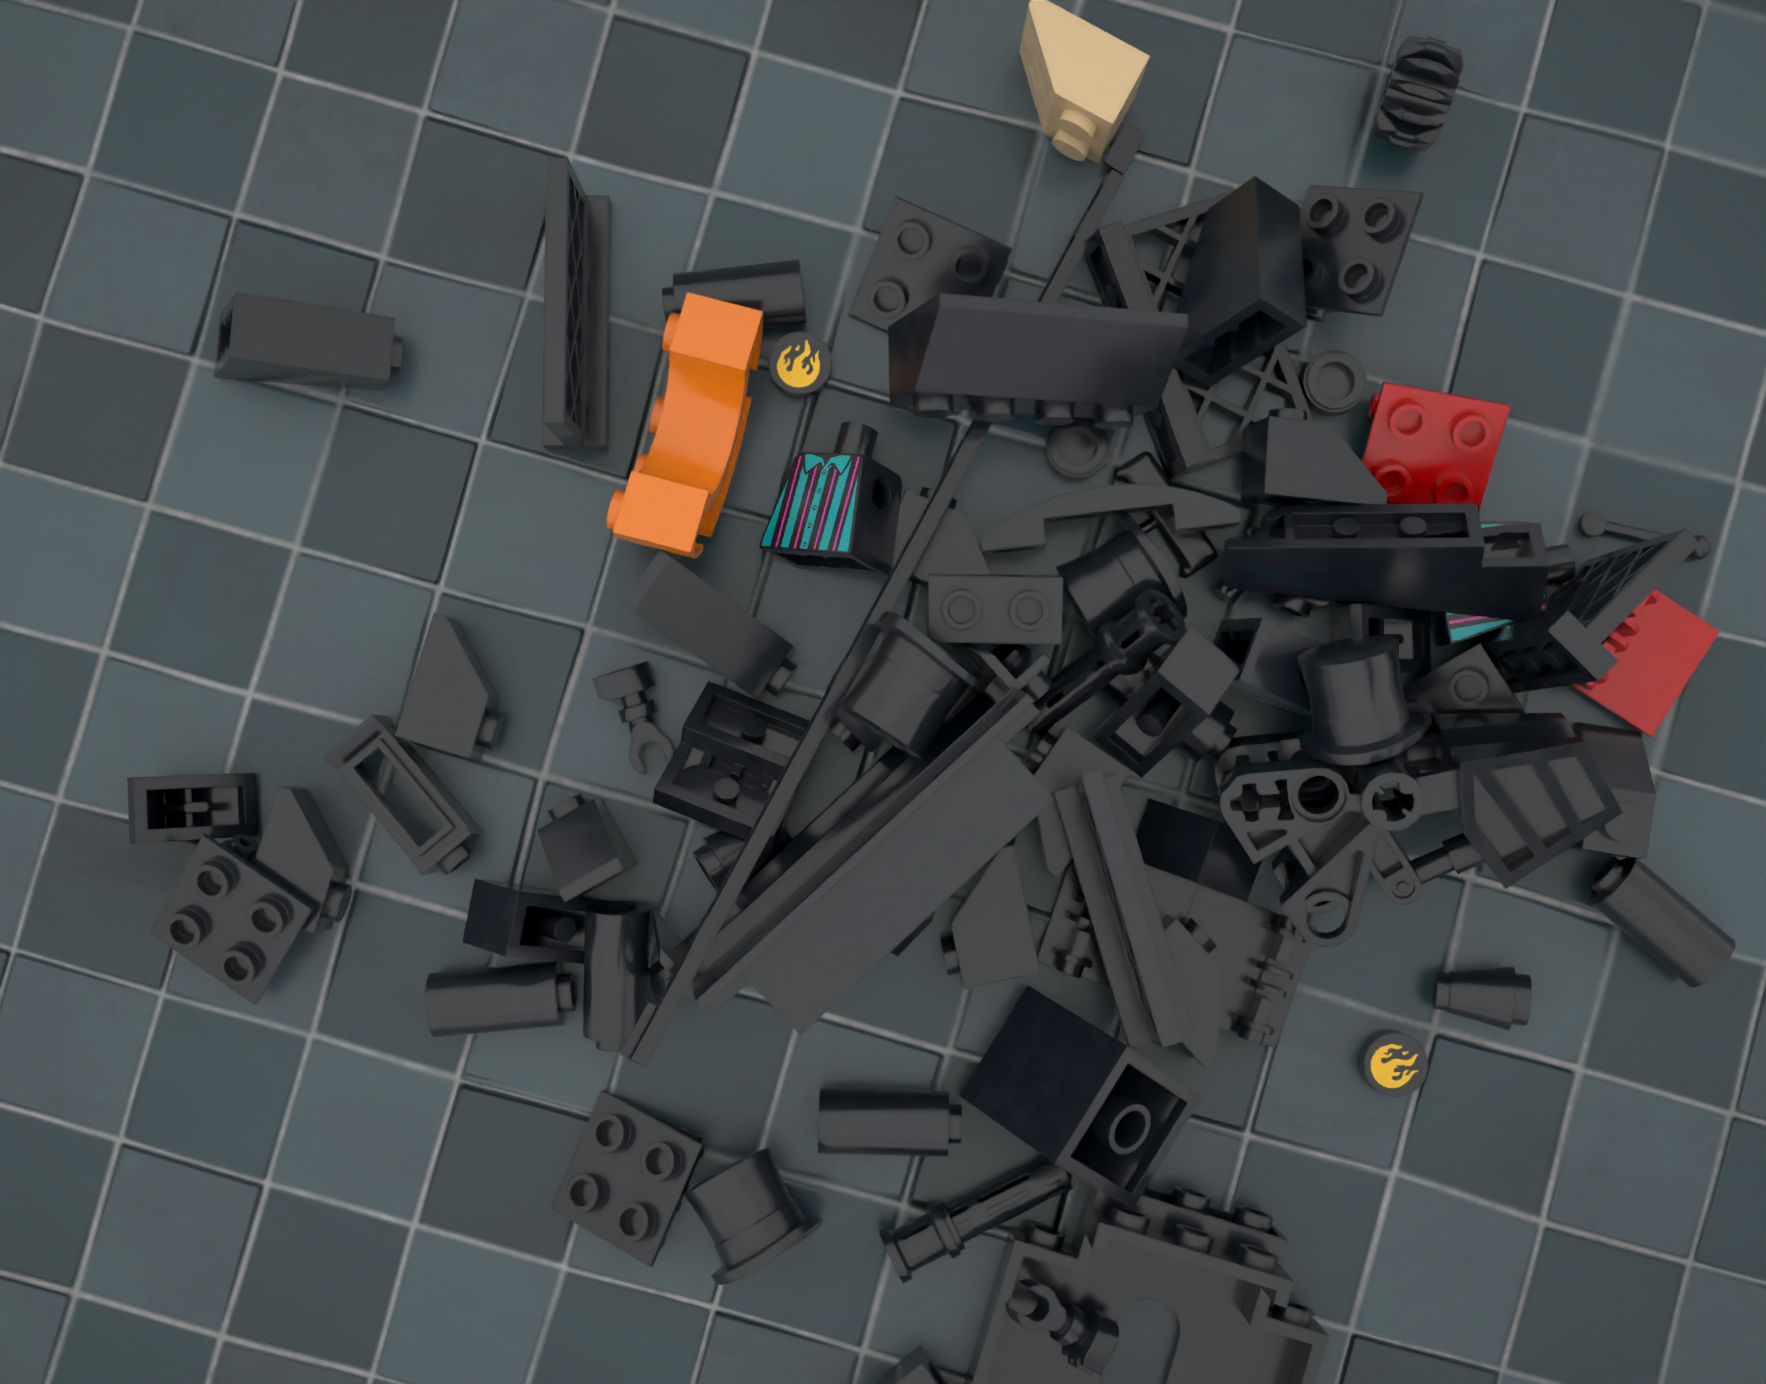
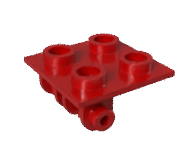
M1383 381L1380 394L1373 393L1369 402L1368 417L1373 418L1361 462L1386 491L1387 504L1477 503L1479 512L1511 406L1499 402Z
M1658 587L1601 643L1618 662L1599 681L1571 685L1649 737L1654 735L1720 632L1657 591Z

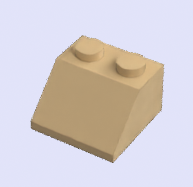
M1031 0L1027 9L1019 52L1043 133L1053 139L1052 145L1063 155L1077 161H1084L1085 158H1088L1099 164L1134 101L1150 55L1048 0Z

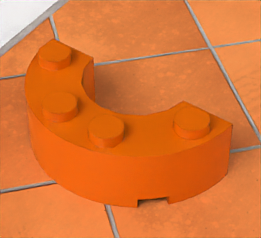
M687 292L681 314L673 312L670 314L662 342V349L669 352L667 389L665 397L659 395L654 403L649 431L656 435L649 454L640 453L634 471H631L626 490H616L614 492L608 509L606 526L609 529H613L614 537L617 539L658 550L661 549L662 551L693 559L698 558L702 554L704 545L695 543L698 534L707 537L712 536L722 511L741 449L753 398L746 395L750 369L757 370L759 365L763 311Z

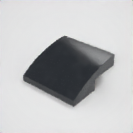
M708 681L682 727L679 746L654 788L653 803L746 840L810 721ZM814 756L764 848L772 850L796 800Z

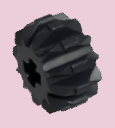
M1411 35L1401 43L1391 66L1374 118L1373 128L1376 137L1391 141L1390 145L1409 150L1411 147L1426 151L1435 143L1453 102V97L1460 81L1459 77L1464 66L1460 49L1448 46L1445 41L1432 37L1424 39Z

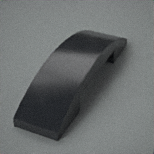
M1154 484L1104 485L1061 494L1036 503L1014 514L980 538L983 555L1045 549L1044 523L1122 515L1125 512L1131 514L1169 509L1172 534L1233 528L1241 523L1240 509L1208 495L1177 487Z

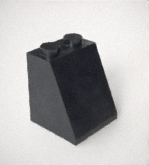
M1027 986L959 1095L1059 1167L1132 1210L1202 1096L1127 1045L1030 986Z

